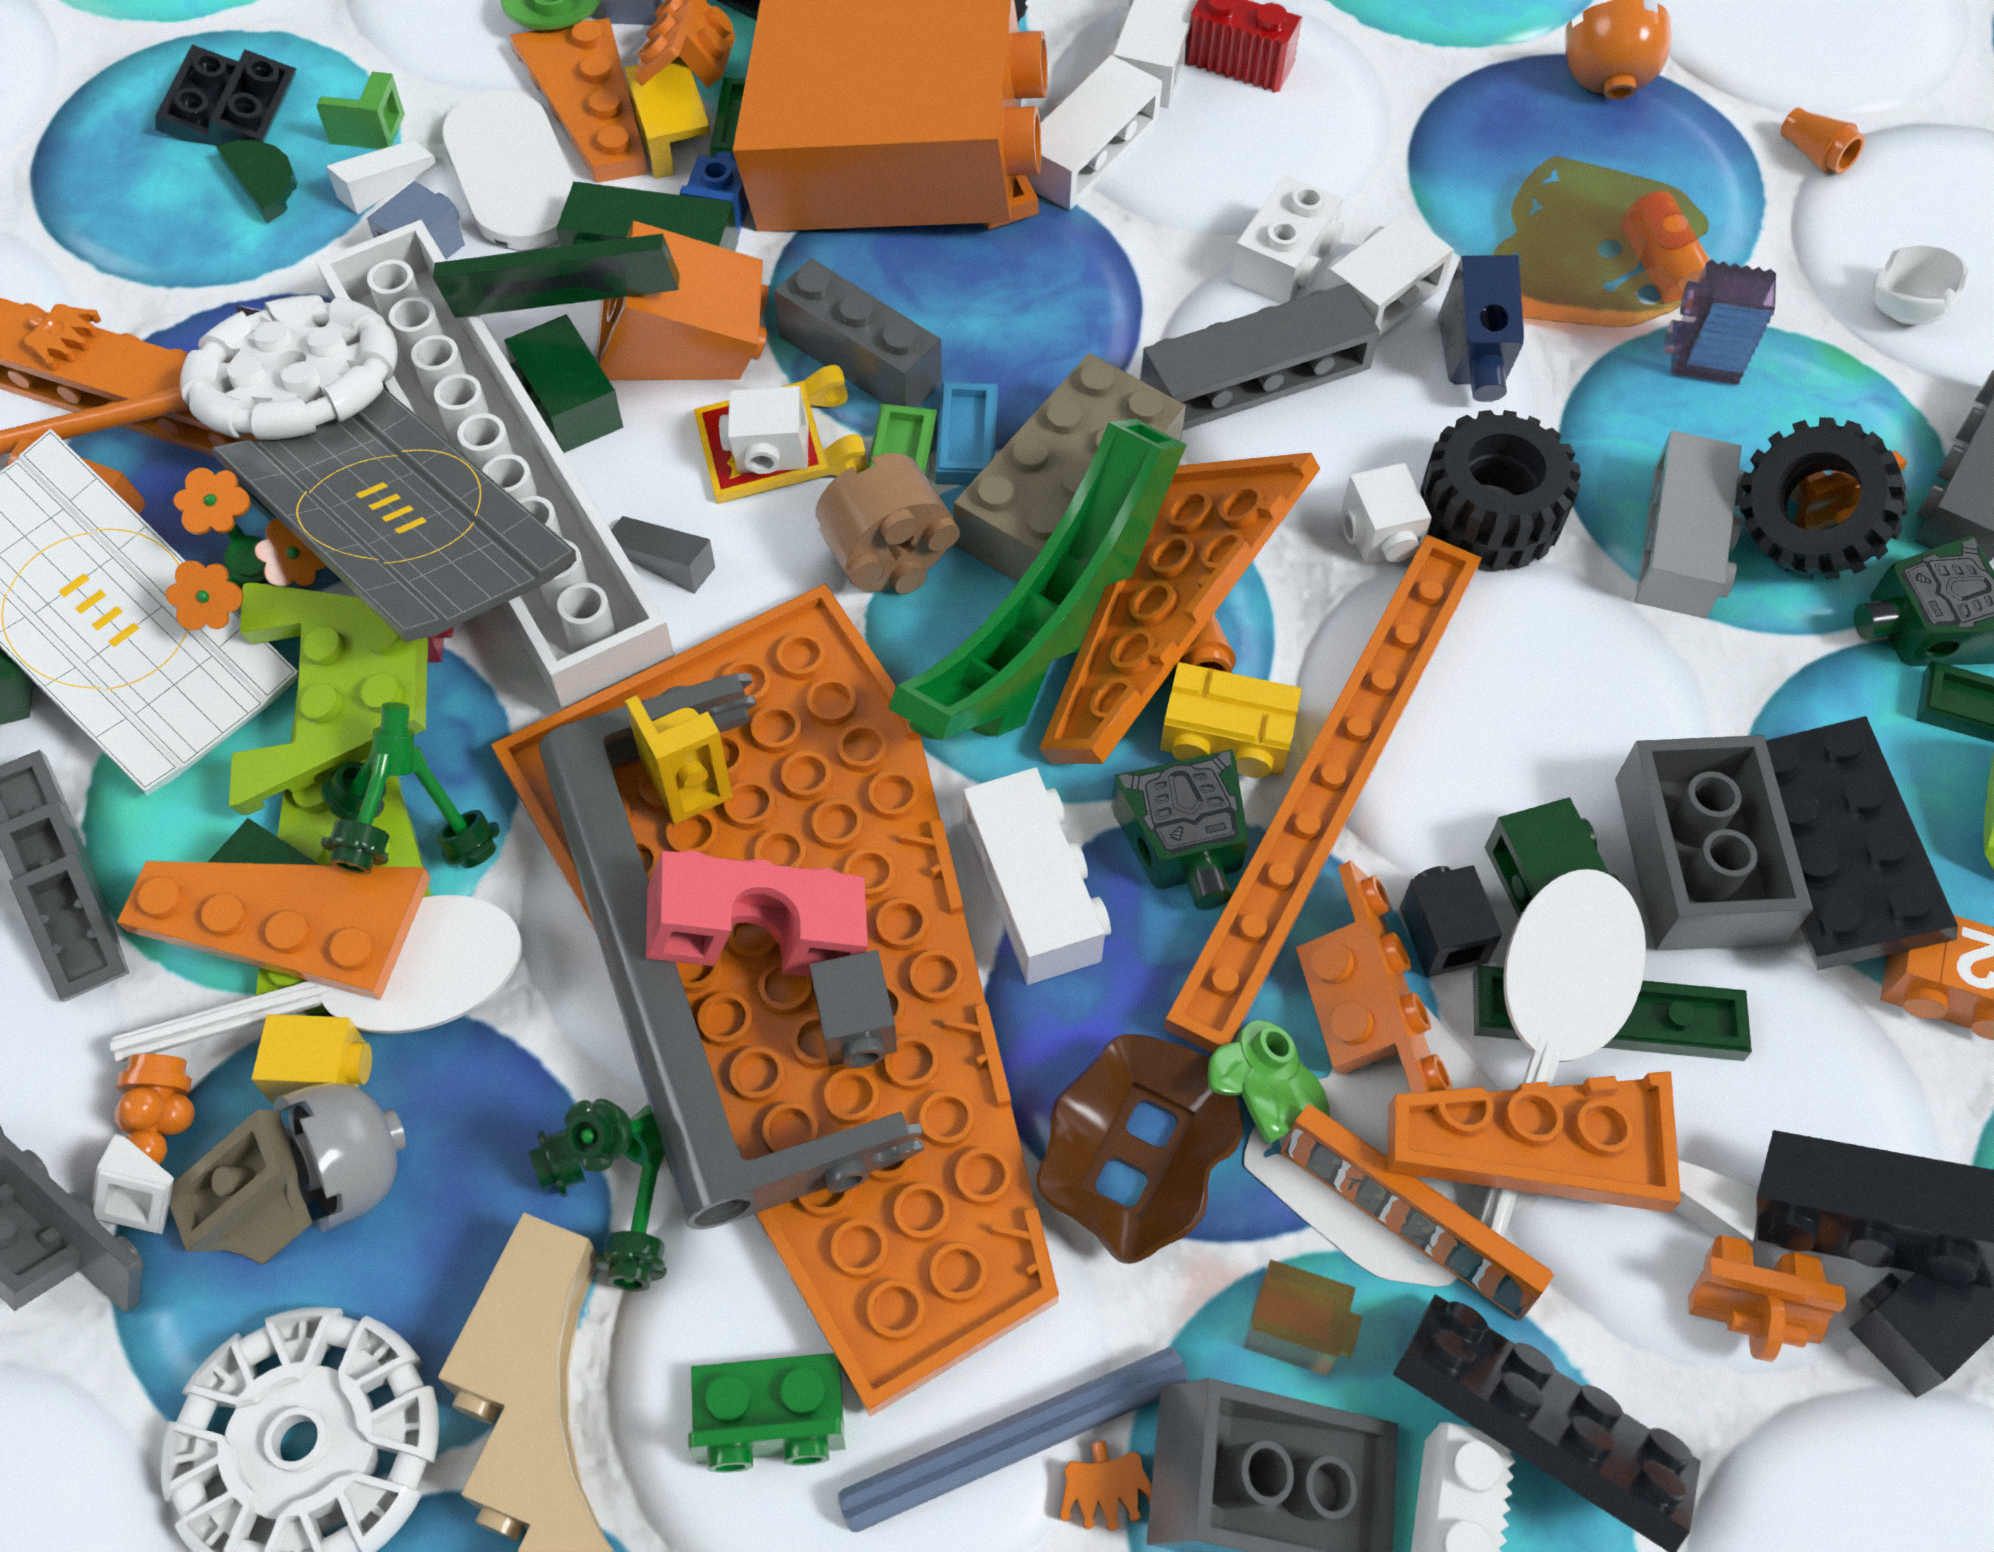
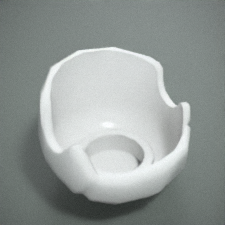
M1928 245L1897 248L1891 252L1885 267H1880L1877 271L1872 290L1874 302L1882 313L1902 324L1927 325L1934 323L1951 314L1959 304L1967 283L1969 269L1961 256L1945 248Z

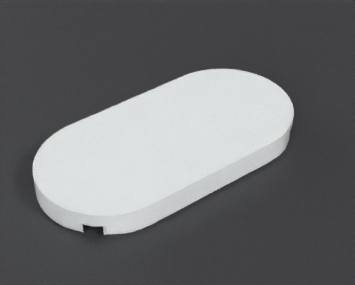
M512 90L484 91L471 95L457 103L444 120L442 135L448 156L478 231L484 238L493 243L497 239L498 241L507 242L508 248L517 250L538 249L557 242L559 238L556 228L575 180L543 107L532 97Z

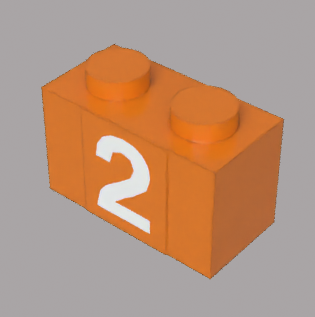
M1954 915L1958 924L1957 940L1887 955L1880 996L1881 1001L1903 1007L1906 1012L1923 1019L1948 1021L1970 1028L1976 1035L1982 1038L1994 1040V927Z

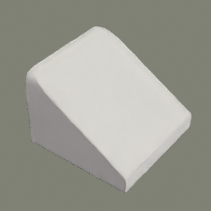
M115 1134L96 1168L91 1209L95 1218L162 1234L166 1226L174 1177L130 1140L122 1135Z

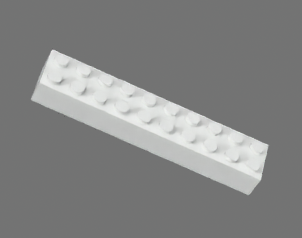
M422 220L316 260V265L331 303L336 297L361 303L382 316L386 325L392 329L398 348L397 366L391 379L382 381L383 387L575 549L577 561L550 582L501 604L560 710L673 657L674 652L666 620L480 315L455 318L433 280L435 262H443L446 259Z

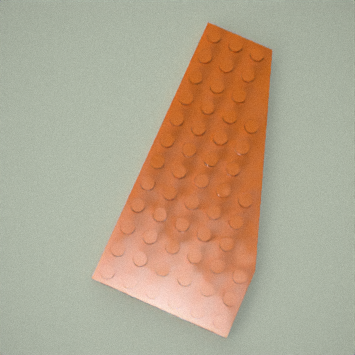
M824 583L491 744L502 769L595 931L539 752V743L553 729L624 707V700L636 695L640 701L659 696L666 690L676 686H692L726 675L750 673L753 683L744 688L747 696H754L757 704L747 711L750 721L739 727L720 732L733 795L732 799L674 825L648 778L641 760L618 767L615 770L616 784L649 882L662 851H697L709 857L740 861L760 859L779 866L810 870L829 868L841 874L864 876L868 947L865 952L879 951L895 1022L897 1052L885 1055L883 1060L874 1065L862 1068H850L844 1064L829 1066L812 977L782 974L779 944L772 934L764 928L751 923L732 924V931L715 966L675 963L734 1141L740 1146L745 1160L756 1159L898 1112L903 1113L907 1124L920 1123L923 1134L913 1140L921 1139L924 1146L923 1151L896 1164L870 1172L869 1178L861 1185L838 1193H831L826 1188L755 1214L870 1418L1058 1303L1059 1292L1038 1207L1035 1205L1011 1107V1097L988 1003L985 1001L964 916V906L943 820L940 818L921 735L909 727L908 720L888 709L896 685L828 586Z

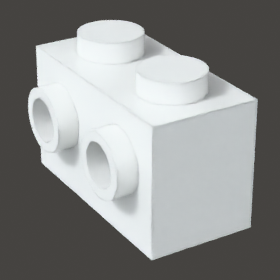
M1284 175L1237 241L1230 282L1281 304L1293 301L1301 287L1308 290L1317 277L1322 256L1325 253L1332 255L1343 236L1345 224L1339 222L1344 198Z
M1403 213L1387 226L1375 228L1365 239L1364 243L1348 255L1343 253L1337 256L1325 272V290L1349 283L1380 330L1378 336L1380 337L1443 288L1454 249Z

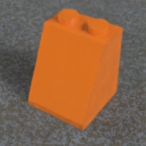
M633 220L626 238L663 233L680 274L679 290L601 300L596 361L608 380L740 379L750 360H758L760 358L766 341L767 330L765 327L760 326V317L765 310L769 293L768 285L762 284L763 260Z

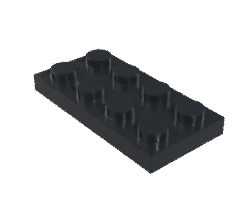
M1867 716L1765 740L1813 907L1812 912L1800 927L1817 971L1957 940L1958 924Z
M1437 1294L1433 1296L1421 1316L1393 1375L1667 1552H1677L1691 1531L1701 1463L1699 1459L1692 1456L1686 1444L1664 1429H1650L1623 1412L1619 1403L1602 1389L1592 1385L1581 1386L1557 1371L1551 1360L1535 1347L1525 1343L1515 1344L1488 1327L1482 1315L1470 1306L1456 1301L1449 1303Z

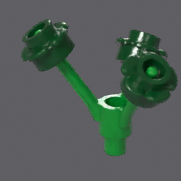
M399 702L383 703L381 708V725L373 729L372 748L365 763L356 761L343 763L338 769L331 771L328 775V780H324L321 784V796L324 802L328 804L331 812L340 818L335 821L330 838L323 837L321 840V845L324 849L333 851L330 863L335 867L353 873L370 874L373 865L387 864L389 854L385 850L390 836L387 832L372 826L374 819L384 809V801L382 799L386 794L387 778L390 776L408 775L410 773L416 775L448 822L436 836L437 842L443 849L441 855L447 865L461 864L463 868H473L489 859L497 849L493 838H496L500 833L498 823H489L480 810H471L460 814L429 769L421 748L414 746L415 732L408 728L410 706Z
M601 1098L595 1100L594 1103H591L589 1100H581L568 1110L565 1116L566 1129L548 1136L545 1135L544 1130L538 1133L541 1146L528 1151L542 1190L545 1191L557 1186L561 1197L568 1196L566 1189L586 1182L582 1168L589 1172H601L609 1169L612 1166V1161L619 1159L623 1155L643 1167L630 1231L611 1233L607 1237L604 1254L597 1255L595 1263L601 1271L608 1272L606 1282L610 1286L632 1292L646 1291L650 1288L651 1281L662 1279L667 1273L665 1262L662 1260L665 1244L657 1237L646 1234L657 1174L665 1155L650 1104L644 1106L629 1119L622 1108L609 1100Z

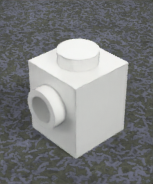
M800 386L730 391L729 415L720 416L719 431L722 448L724 451L732 450L738 473L754 472L768 474L774 471L808 469L809 421Z
M1406 462L1350 474L1341 508L1342 526L1347 541L1351 545L1356 544L1364 564L1369 565L1383 561L1399 562L1416 554L1427 534L1432 517Z

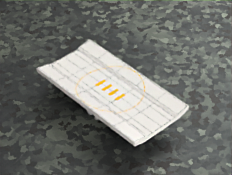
M50 428L23 451L16 461L0 471V648L148 796L176 779L276 701L299 678V672L269 642L251 644L240 634L241 615L237 611L229 613V623L222 629H212L207 624L198 630L183 628L176 619L177 606H173L166 599V590L172 584L177 583L175 571L182 562L186 561Z

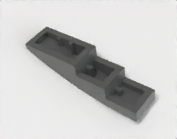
M37 750L0 765V848L14 878L9 880V883L60 1001L66 1002L123 977L130 972L95 872L47 756L42 751Z

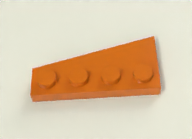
M610 18L584 20L561 29L534 30L509 35L513 52L520 62L523 61L527 67L529 77L537 90H541L549 103L550 111L557 122L563 124L568 132L569 141L595 182L600 183L648 174L646 159Z
M146 861L117 923L130 933L381 1000L431 876L425 867L373 866L370 874H358L340 869L334 865Z

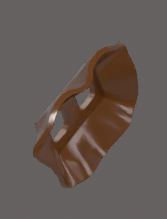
M1123 1034L1110 1040L1090 1066L1056 1098L1052 1109L1051 1135L1048 1148L1036 1178L1037 1190L1043 1199L1054 1209L1073 1218L1094 1234L1110 1255L1118 1262L1124 1264L1138 1263L1150 1257L1159 1249L1182 1239L1198 1226L1206 1213L1210 1172L1219 1162L1229 1158L1236 1151L1243 1134V1117L1238 1096L1221 1095L1209 1089L1208 1063L1210 1057L1185 1046L1141 1034ZM1148 1103L1176 1118L1177 1126L1165 1146L1155 1147L1127 1131L1126 1125L1137 1105ZM1119 1161L1146 1176L1147 1185L1134 1206H1124L1097 1191L1096 1182L1108 1162Z

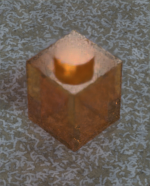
M1270 1259L1260 1282L1243 1348L1327 1376L1339 1355L1350 1359L1355 1348L1362 1321V1315L1350 1311L1356 1287Z

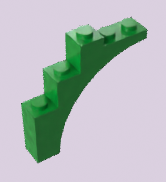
M1135 418L1109 422L1091 464L1066 512L1039 555L1011 593L984 624L954 652L926 672L897 685L888 709L908 720L909 727L917 734L935 740H944L969 729L984 736L998 737L1024 726L1051 660L1079 651L1105 586L1132 577L1187 445Z

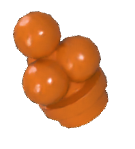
M133 1054L129 1056L127 1070L119 1072L117 1089L126 1093L121 1096L114 1112L115 1122L121 1131L129 1134L126 1137L160 1165L167 1153V1142L162 1134L178 1135L186 1131L193 1123L195 1107L191 1100L186 1097V1095L190 1094L192 1078L185 1075L187 1061L183 1058L162 1054Z

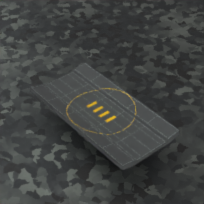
M384 387L381 394L363 410L341 423L333 419L316 426L317 432L279 440L253 441L248 439L212 447L215 459L228 471L234 473L244 487L405 642L439 635L550 582L577 561L575 549Z

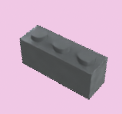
M813 258L808 260L774 290L779 336L824 366H839L847 381L881 403L918 408L941 386V339Z

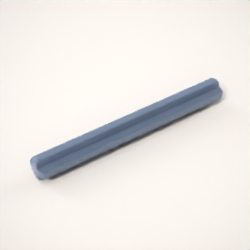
M1167 1347L846 1487L839 1492L838 1503L847 1527L851 1532H860L1159 1400L1161 1387L1186 1383L1189 1380L1185 1364L1175 1348Z

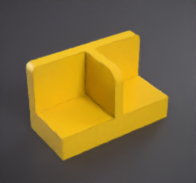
M680 56L642 86L634 78L639 64L624 67L634 116L654 179L675 174L670 142L710 133L709 121L692 71Z
M637 695L624 700L642 766L674 825L733 798L720 732L708 711L698 715L692 708H681L651 721Z

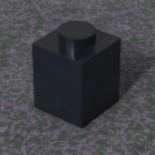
M1474 865L1450 870L1448 866H1436L1419 873L1414 879H1411L1399 909L1426 978L1488 963L1502 937V932Z

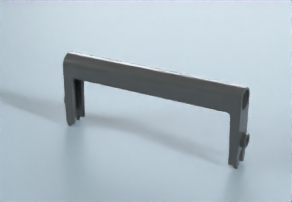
M750 673L726 675L692 686H676L666 690L659 696L641 701L651 721L681 708H692L698 715L708 711L719 732L748 723L750 717L747 711L757 705L754 696H747L744 688L753 683ZM626 706L565 724L545 735L539 743V752L687 1226L691 1229L700 1230L714 1228L826 1188L831 1193L847 1191L864 1183L869 1178L870 1172L896 1164L923 1151L924 1146L921 1139L913 1140L923 1134L920 1123L907 1124L903 1113L898 1112L756 1159L745 1160L743 1158L740 1146L734 1141L676 963L646 959L647 887L649 881L616 784L615 772L620 766L640 760Z

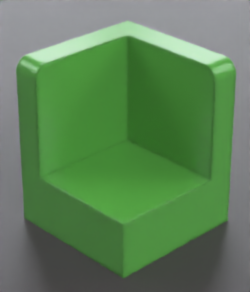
M374 71L371 72L360 100L322 96L316 106L329 144L371 149L391 147L405 115L393 74Z

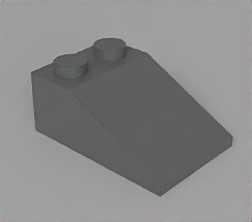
M1211 1378L1161 1387L1146 1545L1180 1552H1392L1398 1423Z

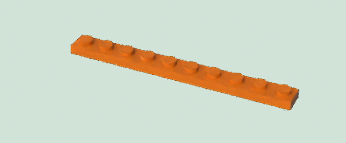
M1426 534L1167 1015L1164 1030L1211 1053H1214L1222 1045L1234 1042L1467 592L1482 557Z

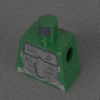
M1975 536L1956 540L1898 561L1890 566L1872 592L1871 602L1859 604L1855 608L1854 625L1856 631L1865 640L1888 636L1900 661L1909 667L1928 666L1932 660L1947 665L1993 664L1994 570Z
M1230 749L1115 775L1111 808L1151 884L1158 889L1187 884L1194 906L1200 910L1213 909L1228 902L1232 892L1225 874L1234 873L1242 868L1248 846V832L1233 750Z

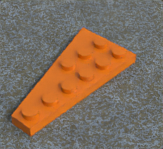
M1312 452L1178 465L1132 577L1106 585L1039 747V750L1050 764L1104 763L1319 472L1320 467Z

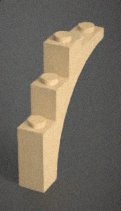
M524 1212L438 1376L440 1381L456 1396L451 1405L456 1410L491 1425L497 1414H500L461 1495L476 1509L480 1510L475 1521L479 1526L516 1542L522 1530L527 1531L517 1552H615L608 1543L583 1488L570 1429V1365L579 1315L597 1270L595 1263L597 1253L588 1238Z

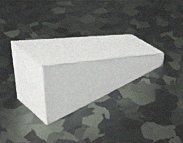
M411 140L327 165L326 168L337 198L359 215L435 165L436 161L430 152L416 141Z
M1678 1159L1681 1203L1674 1210L1714 1238L1724 1235L1746 1240L1750 1245L1753 1242L1757 1224L1756 1196L1759 1187Z

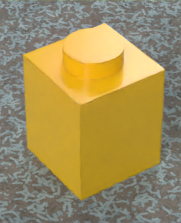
M267 1014L251 1080L272 1105H274L277 1096L306 1086L331 1082L359 1087V1084H366L370 1077L372 1068L371 1046L369 1043H366L352 1020L348 1017Z

